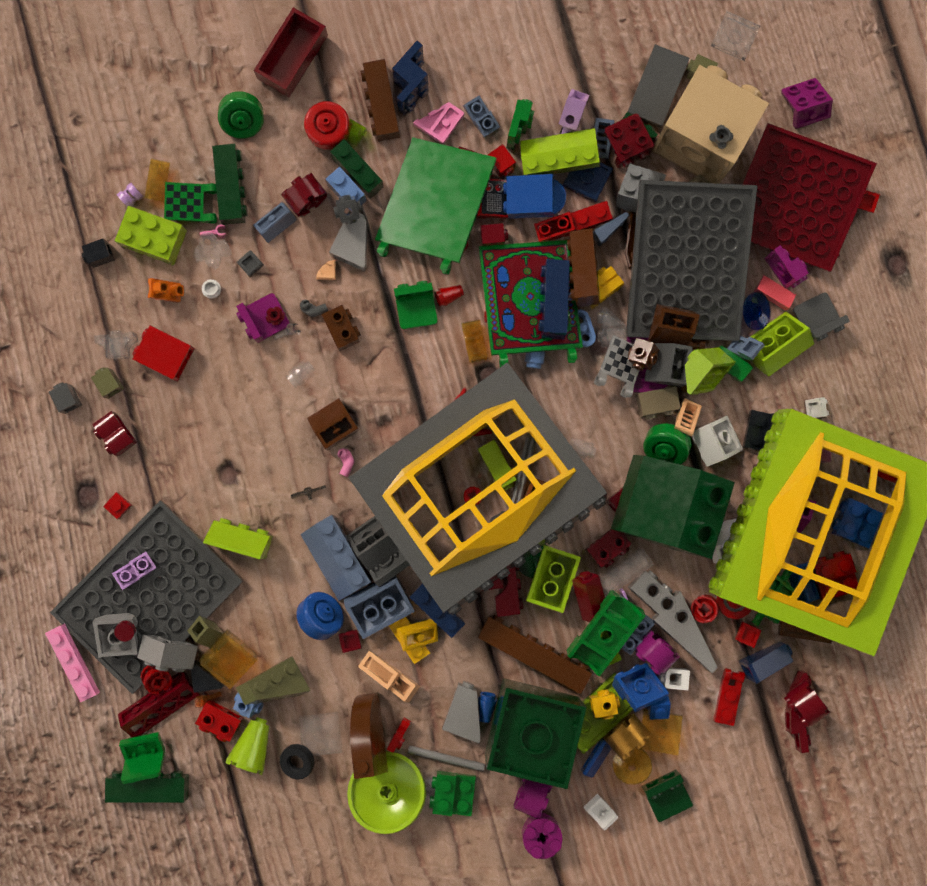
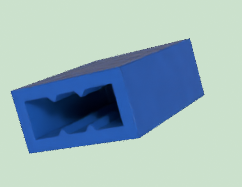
M553 174L507 176V183L503 184L504 194H507V201H504L503 208L504 213H507L509 219L554 217Z

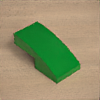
M721 345L719 348L736 362L728 371V374L741 383L754 367Z

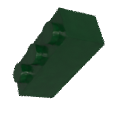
M345 139L330 151L332 159L369 199L384 188L381 178Z

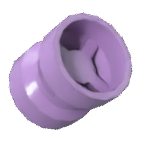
M132 183L128 184L124 191L116 194L126 207H133L134 202L140 201L143 198L142 194Z

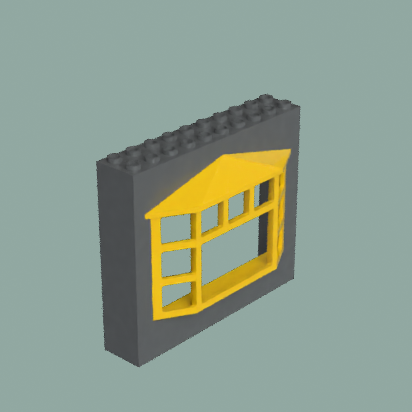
M508 362L348 477L442 612L447 615L458 613L462 609L461 605L465 602H473L478 598L477 594L480 591L484 590L486 592L492 588L495 580L498 578L502 580L510 574V569L522 566L526 562L525 558L530 555L533 557L542 551L541 547L546 543L550 545L558 539V534L562 531L564 533L570 531L577 520H580V522L590 516L589 513L592 509H600L606 504L605 501L607 499L605 489ZM511 409L524 427L505 437L493 421ZM489 425L515 460L517 466L444 518L415 477ZM526 433H530L542 451L523 461L510 442ZM547 456L560 474L541 485L528 466ZM523 471L535 487V490L514 504L502 488V485ZM408 482H411L421 496V499L404 513L394 499L393 494ZM496 490L509 509L492 522L487 523L475 505ZM427 504L439 523L424 537H421L411 523L410 518ZM470 509L483 528L466 541L461 542L449 526V523ZM441 529H445L455 543L456 548L439 562L428 547L427 542Z

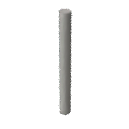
M409 745V754L484 771V763Z

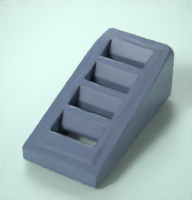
M595 118L596 139L607 141L606 145L597 144L598 148L606 149L605 153L598 152L599 158L609 159L611 144L607 137L597 136V133H605V129H598L599 125L610 126L614 124L615 120Z
M625 212L594 230L595 241L599 247L625 223L629 214Z

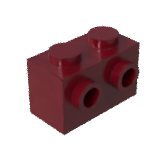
M610 529L585 550L600 568L603 566L607 568L615 562L614 558L617 555L623 556L630 550L629 546L632 543L624 533Z

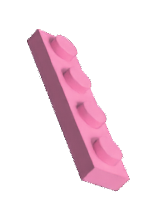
M65 623L46 632L45 634L80 702L99 694L100 691Z

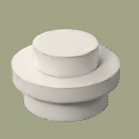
M207 280L202 285V293L205 297L214 299L220 295L221 286L216 280Z

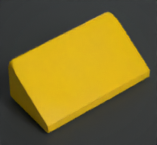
M432 619L397 628L403 651L438 641L437 624Z

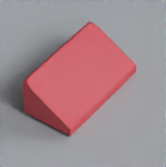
M763 275L754 292L785 311L791 307L796 294Z

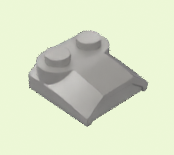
M109 614L93 620L98 658L138 655L137 631L133 638L127 642L118 640L114 634L117 624L124 620L132 622L137 627L138 621L133 614Z

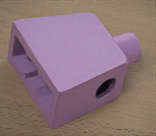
M571 89L559 124L562 125L560 134L577 130L589 98L588 94Z

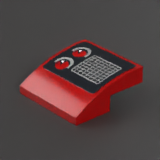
M489 180L476 218H508L503 208L504 201H507V194H504L503 184L507 183V180Z

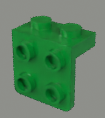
M419 281L416 285L400 284L397 286L398 288H394L401 329L437 324L432 283Z
M159 732L120 740L119 747L125 759L121 775L122 784L153 779L161 775L165 747Z

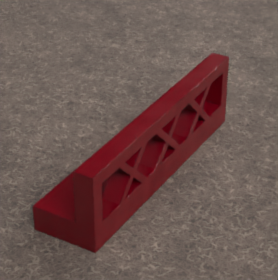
M179 672L172 677L171 685L166 691L162 690L159 694L148 693L118 714L120 728L132 738L141 736L198 697L199 692L194 693L188 675L185 672ZM187 689L191 692L187 696H180ZM174 702V705L171 707H164L166 703ZM158 713V716L155 718L147 719L150 714ZM142 724L136 731L131 729L134 725Z

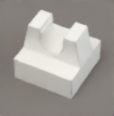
M821 397L805 400L807 415L814 418L829 415V411L826 409L827 399Z

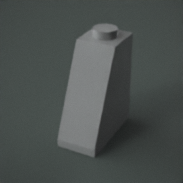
M359 213L360 218L357 219V222L352 224L343 222L329 253L331 257L365 272L367 269V221L365 216Z
M463 681V684L458 682L442 730L480 743L477 689L469 682Z

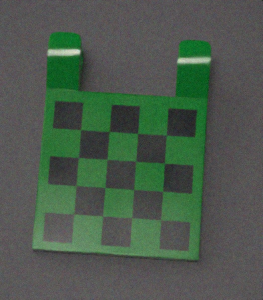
M165 182L164 219L216 224L217 216L215 213L203 214L204 193L217 194L216 184Z

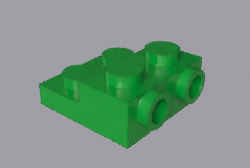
M517 100L506 148L514 150L515 144L519 145L521 133L526 134L527 128L531 129L535 112L532 110L533 102L531 100Z
M437 771V777L433 776L431 788L435 789L434 796H430L429 808L433 809L432 814L472 816L476 775Z

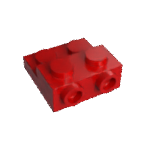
M839 551L833 553L831 558L826 559V556L818 558L813 570L814 574L855 590L857 589L856 569L851 553ZM815 581L822 601L830 590V586ZM838 590L833 598L843 596L848 593Z

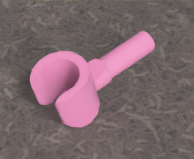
M220 224L214 230L200 232V236L217 235L219 238H224L226 233L221 234L218 230L225 229V225Z

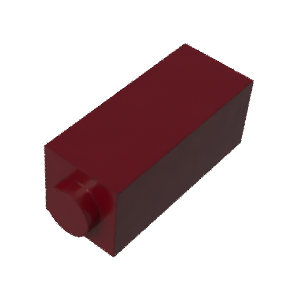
M584 571L574 578L572 582L582 620L590 622L601 608L600 604L605 599L600 576Z

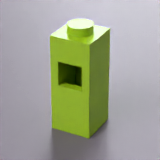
M495 440L477 449L494 481H497L511 470ZM515 476L502 485L504 491L515 486L513 483L517 480Z

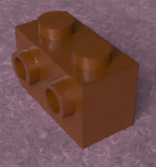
M340 305L321 314L339 351L360 342L358 337L361 334L356 325L352 326L350 320L353 317L348 308L344 309L343 305Z

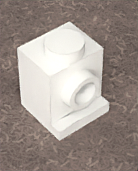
M670 667L665 674L661 673L659 675V680L667 689L688 690L690 671L686 668ZM671 674H675L676 676L675 680L670 681Z

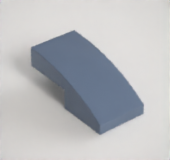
M740 336V341H732L727 349L740 358L753 360L764 347V343L751 337L747 339Z

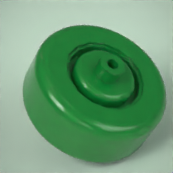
M236 91L227 94L218 106V123L221 129L229 136L237 139H247L255 136L261 130L264 123L262 104L254 95L247 92Z
M658 424L647 432L643 443V451L648 457L682 465L690 453V437L675 429L673 424Z

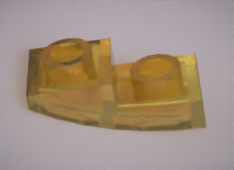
M151 159L144 198L164 202L165 182L168 180L170 162Z
M480 320L461 323L469 363L488 360Z

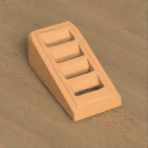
M684 398L680 404L681 409L678 410L674 428L692 437L702 406Z

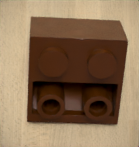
M657 304L648 341L688 346L695 335L700 315L694 311Z
M340 398L307 418L314 433L327 451L360 431Z

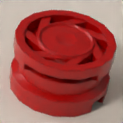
M707 594L698 596L691 604V613L694 619L700 623H708L715 620L720 609L718 601Z
M147 665L140 676L145 689L151 694H159L162 690L166 691L172 682V677L168 670L160 671L155 669L156 666Z

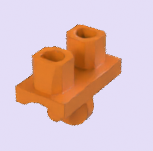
M154 278L148 279V298L179 303L181 297L184 296V286L181 283Z

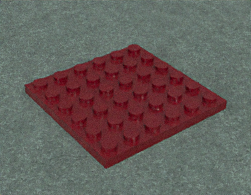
M767 123L742 185H757L751 243L771 251L781 245L783 249L788 251L790 258L796 259L798 257L808 265L831 272L877 163Z

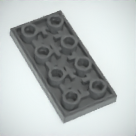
M655 44L628 112L630 114L637 113L641 120L662 128L690 58Z

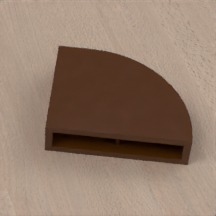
M379 692L357 695L352 705L350 741L354 779L373 777L388 772Z

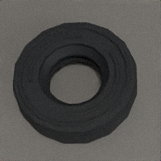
M292 744L284 749L279 763L282 771L288 777L299 780L309 776L314 768L315 759L311 751L304 745ZM292 756H298L302 759L304 763L302 768H297L292 764Z

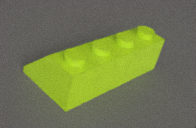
M595 128L520 141L524 175L559 174L600 167Z

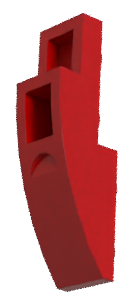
M604 201L572 213L567 212L535 223L534 227L539 242L570 236L571 231L596 228L595 226L611 221L613 218L608 202Z

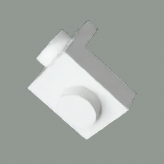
M598 794L584 806V809L598 822L603 830H606L618 819L617 814Z

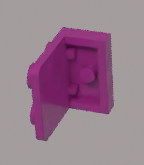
M273 293L247 306L244 303L236 306L239 311L236 315L241 323L245 322L247 326L245 331L249 339H254L257 343L290 326L285 313V318L279 325H272V323L267 322L266 312L269 308L280 307L282 309Z

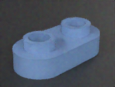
M578 310L579 317L583 319V322L580 323L581 338L583 335L589 337L588 341L582 339L583 347H590L596 340V334L589 314L584 310Z

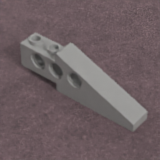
M642 570L628 588L656 613L651 619L703 667L713 673L718 667L682 593L676 590L671 594L673 590L665 583L661 585L657 581L658 577L652 571ZM654 585L657 589L656 594L650 596L648 588ZM668 598L671 601V605L669 608L664 609L662 603ZM679 612L685 613V619L682 622L677 620Z

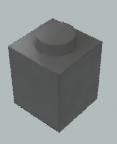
M58 383L53 386V390L49 391L60 413L66 414L82 406L73 386L68 383Z

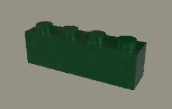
M236 144L212 146L219 221L223 225L245 223L248 210L243 202V198H246L245 187H242L241 181L244 180L243 168H240V161L243 160L242 152L238 150Z
M122 771L112 772L111 775L105 778V803H184L189 798V774H183V771H173L171 774H163V771H161V775L153 779H145L127 784H122L121 782Z

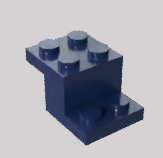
M416 41L392 68L394 84L403 90L397 96L398 111L403 115L413 111L416 102L420 98L423 99L429 91L428 74L421 69L424 64L423 45L419 41Z

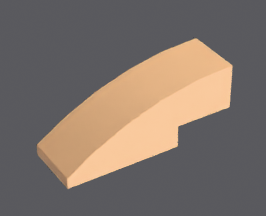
M368 651L358 666L404 702H410L420 688L412 679L371 651Z

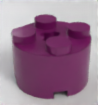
M650 630L643 637L642 642L635 650L636 655L643 662L647 660L650 663V668L657 675L665 674L680 658V655L677 652L674 653L672 651L673 647L657 633L654 635L653 630Z
M522 779L523 783L518 789L514 809L534 818H540L542 811L547 807L549 799L546 797L550 793L552 786Z
M542 813L540 818L529 816L522 827L523 844L532 857L547 859L560 851L563 840L562 832L556 819L550 815ZM543 833L544 838H540L539 834Z

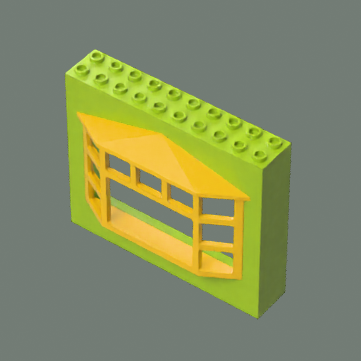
M779 409L772 416V427L765 435L764 441L766 442L764 448L758 453L757 459L759 461L751 472L750 477L752 479L750 484L744 490L743 495L745 498L743 503L738 506V516L730 527L731 535L729 540H726L723 545L724 553L722 559H719L716 564L717 571L715 577H712L709 582V592L720 598L875 657L927 519V462L794 409ZM822 449L843 457L840 478L820 471ZM850 459L870 467L868 489L848 482ZM878 470L898 478L891 498L878 494L875 491ZM816 477L837 484L828 509L808 501ZM844 488L888 504L856 590L813 573ZM805 507L826 515L817 539L797 532V527ZM793 538L814 545L805 570L785 562ZM783 568L802 575V579L791 596L770 589ZM810 579L830 586V590L818 607L798 600ZM838 590L854 595L846 617L825 610Z

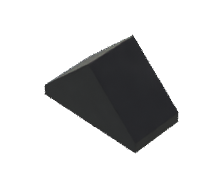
M198 660L194 661L193 669L191 670L194 693L221 689L226 686L227 682Z

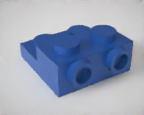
M845 498L840 503L838 518H835L832 523L833 530L831 534L862 547L870 548L883 513L852 498Z
M648 663L637 664L629 671L619 672L615 675L612 683L622 700L626 699L635 712L657 703L669 695V692Z

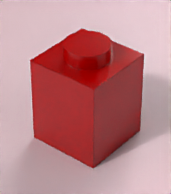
M503 144L487 154L497 158L493 170L499 178L504 175L507 177L515 171L516 161Z

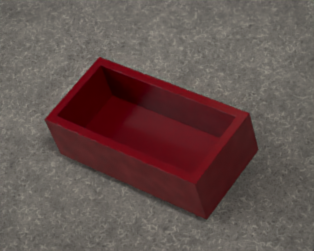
M293 7L253 70L257 79L289 98L328 37L326 26Z

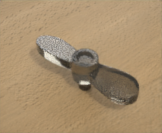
M326 485L314 489L307 487L302 492L291 494V499L305 495L308 496L309 500H312L313 492L325 489Z

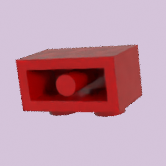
M209 700L205 703L195 724L199 726L198 728L201 731L215 734L218 740L230 742L234 738L244 717Z

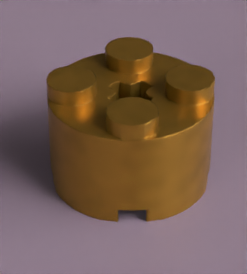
M633 713L621 720L613 729V733L609 731L604 736V739L618 757L625 760L632 754L631 751L634 748L638 750L646 744L645 740L650 737V734Z

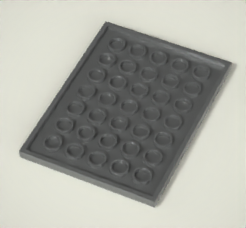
M639 180L626 327L627 337H649L656 305L660 304L694 311L700 315L696 332L692 339L740 341L757 185Z
M160 500L50 613L61 624L65 623L68 631L131 694H134L143 685L140 676L143 669L147 666L144 664L145 661L137 658L138 655L135 654L98 658L93 620L109 614H133L138 621L136 627L138 650L140 649L143 635L161 636L171 641L185 642L191 636L187 630L199 616L207 619L244 580L207 544H204L203 540ZM147 552L156 569L122 590L112 573L142 553Z

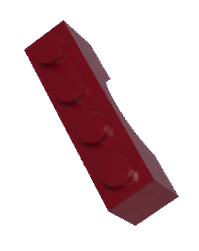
M513 567L509 570L510 574L507 576L505 588L498 595L494 596L497 617L521 614L520 610L524 609L523 600L518 596V590H521L520 578L516 579V571H519V568Z

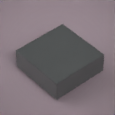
M251 250L236 262L249 277L264 266Z

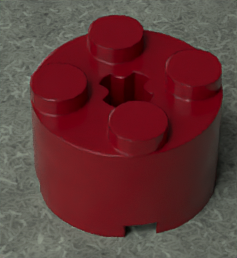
M309 173L304 178H301V176L295 178L291 182L292 186L281 194L298 217L311 213L309 211L311 208L319 207L327 198L326 191L312 173Z
M805 680L787 692V696L784 697L794 712L796 710L799 711L796 715L807 728L814 726L831 713Z

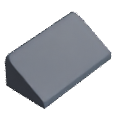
M281 202L253 226L266 242H270L293 224L296 218L288 207Z

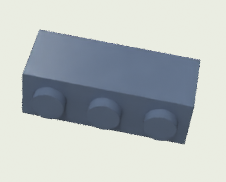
M397 575L380 587L373 583L344 599L345 608L363 639L415 612Z

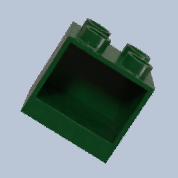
M503 678L485 751L486 769L568 789L587 707L579 696Z

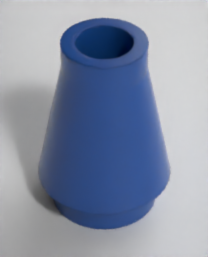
M481 692L478 697L479 721L491 722V716L497 702L494 693Z

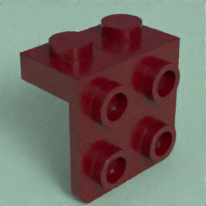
M635 113L605 128V134L617 156L614 162L617 169L621 167L627 168L629 164H634L635 160L639 158L644 160L651 155L650 153L655 145L639 114Z

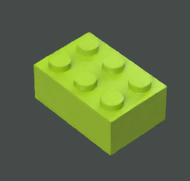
M128 206L114 241L121 247L174 265L187 230L181 224Z

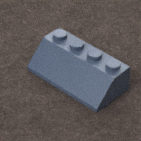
M330 515L300 534L338 601L372 582L334 515Z

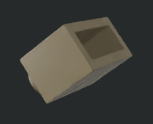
M676 386L642 392L636 395L640 417H645L646 420L657 418V414L664 413V416L675 415V411L681 409Z

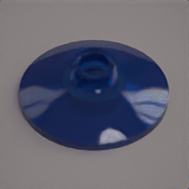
M760 292L749 294L743 305L745 323L752 330L763 329L770 319L769 301Z

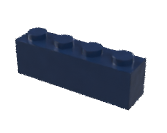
M546 259L545 265L541 266L540 276L544 277L543 283L540 284V295H543V302L540 301L539 313H542V320H539L538 324L541 338L564 340L567 335L569 260Z

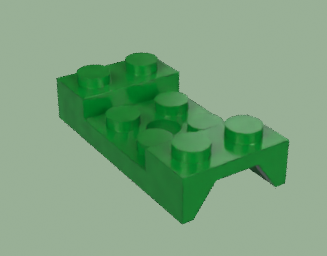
M612 589L600 604L601 608L580 636L577 635L566 650L569 658L579 659L588 665L599 677L646 616L643 609ZM603 631H610L611 636L604 639L601 637V633Z

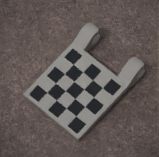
M612 336L600 371L594 380L595 385L604 386L607 381V375L625 382L620 392L622 397L632 396L634 384L639 370L633 368V365L628 360V352L634 344L617 336Z

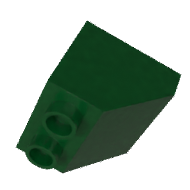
M633 455L611 529L676 551L712 559L735 482L703 470L648 456Z

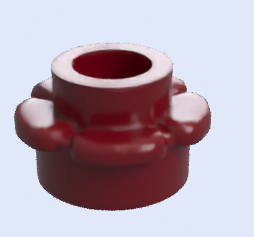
M271 307L266 312V320L268 323H272V325H279L285 318L280 307Z

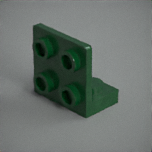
M676 769L641 786L658 822H662L693 806L683 784L684 780Z

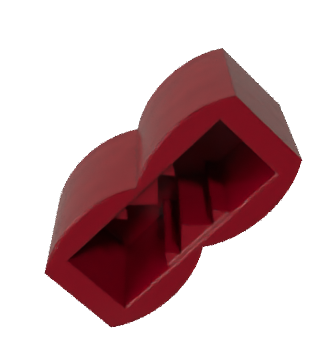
M110 411L92 424L95 428L93 430L94 434L98 439L104 440L106 444L104 448L110 455L120 456L137 443L122 420L113 411Z

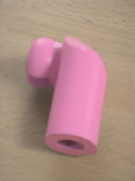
M342 448L337 453L343 463L339 474L348 477L355 460L348 449Z

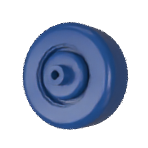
M311 593L297 607L296 617L302 631L313 639H329L343 625L344 615L342 608L336 599L327 593Z

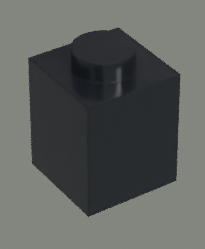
M104 238L82 246V258L86 264L88 263L93 268L115 261L110 244Z

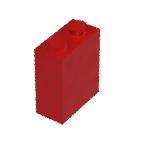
M149 325L148 329L146 328L143 331L142 341L140 345L135 347L132 359L178 382L195 348Z

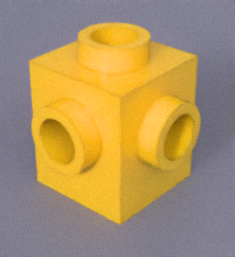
M609 689L599 690L596 695L589 696L594 718L602 717L603 720L614 718V715L618 714L617 708H620L619 697L615 696L613 692H609Z

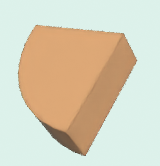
M336 260L328 261L318 271L316 279L336 280Z

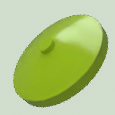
M386 752L388 772L354 779L353 773L348 784L347 798L352 815L361 826L374 833L393 834L406 829L418 818L425 803L426 786L420 769L412 760L395 752Z

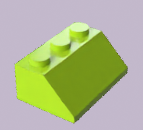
M786 311L750 336L764 343V347L752 362L768 377L814 345L810 328Z
M719 347L693 350L685 364L687 393L693 395L713 391L736 362Z
M220 518V521H213L203 541L204 544L256 559L267 558L273 536L268 535L269 531L259 528L257 531L250 530L249 525L239 523L236 526L231 524V520Z
M544 545L526 601L564 613L573 584L572 580L575 578L581 557Z

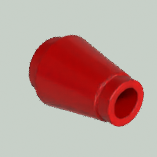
M461 285L439 288L434 294L439 306H447L463 296L464 291Z

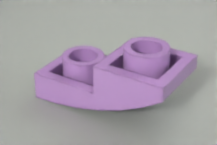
M144 552L113 572L112 575L121 589L124 590L155 570L156 566L147 552Z

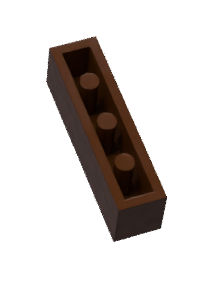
M385 59L363 63L364 70L360 72L362 82L367 83V88H364L366 100H370L371 106L367 108L369 118L374 119V124L371 125L373 136H377L378 142L400 138Z
M593 228L571 231L570 239L567 240L568 251H571V256H568L570 261L569 267L573 269V272L569 273L570 282L574 284V289H571L572 301H576L577 307L599 305L600 294Z

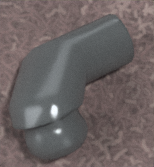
M302 300L300 303L301 311L310 317H317L328 312L326 303L319 306L309 303L308 300Z

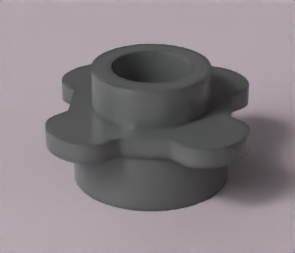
M719 125L717 130L710 134L709 139L715 142L719 149H724L726 143L731 141L734 135L724 125Z

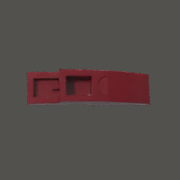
M798 670L789 691L804 680L811 687V678L808 673ZM786 702V731L794 734L797 751L809 753L811 739L807 734L806 726L796 715L799 711L796 710L794 712Z

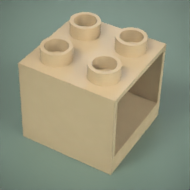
M699 65L666 122L652 151L696 176L702 175L711 183H720L737 161L769 103L761 99L762 93L757 88L746 84L739 87L728 81V74L723 69L713 65L707 68ZM719 125H724L734 135L733 139L726 143L724 149H719L718 145L709 139L710 134L714 133Z

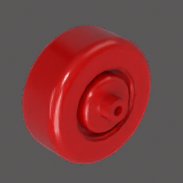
M331 101L319 102L313 105L305 115V132L310 142L316 147L332 150L341 141L348 139L351 130L349 117L345 109L339 104Z

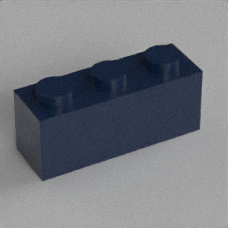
M423 583L410 596L451 638L465 625V622L457 614L447 615L443 613Z

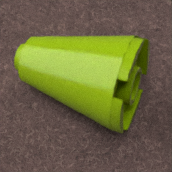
M256 717L255 721L250 720L228 755L226 764L235 765L237 768L252 773L263 774L270 727L266 725L267 720Z

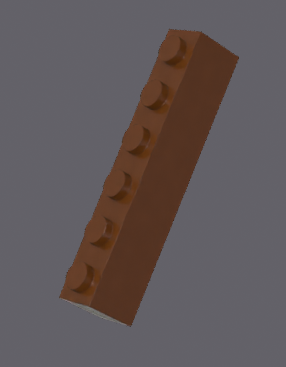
M496 615L487 617L478 634L479 639L575 692L582 694L592 675L588 670L589 666L582 662L578 664L572 662V658H569L563 652L559 655L554 652L555 648L547 643L544 646L537 642L538 638L529 633L527 636L521 634V629L512 624L508 627L503 624L504 620Z

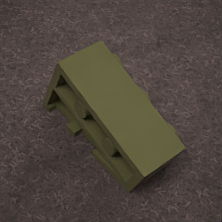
M293 656L236 687L245 705L297 697L310 691Z

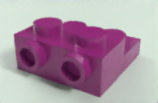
M781 245L764 258L784 288L789 286L795 288L808 279L807 274L809 272L807 271L806 264L798 257L791 261L790 254Z

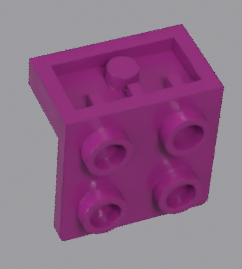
M816 78L781 90V94L794 110L793 126L795 129L831 118L833 99Z

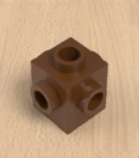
M636 338L633 347L628 352V360L633 365L632 367L637 370L643 371L646 369L651 371L652 366L657 362L659 349L653 342Z

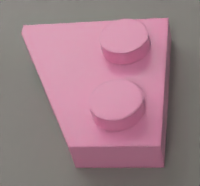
M448 102L441 106L440 109L431 111L422 119L415 120L413 125L444 145L463 118L464 112Z

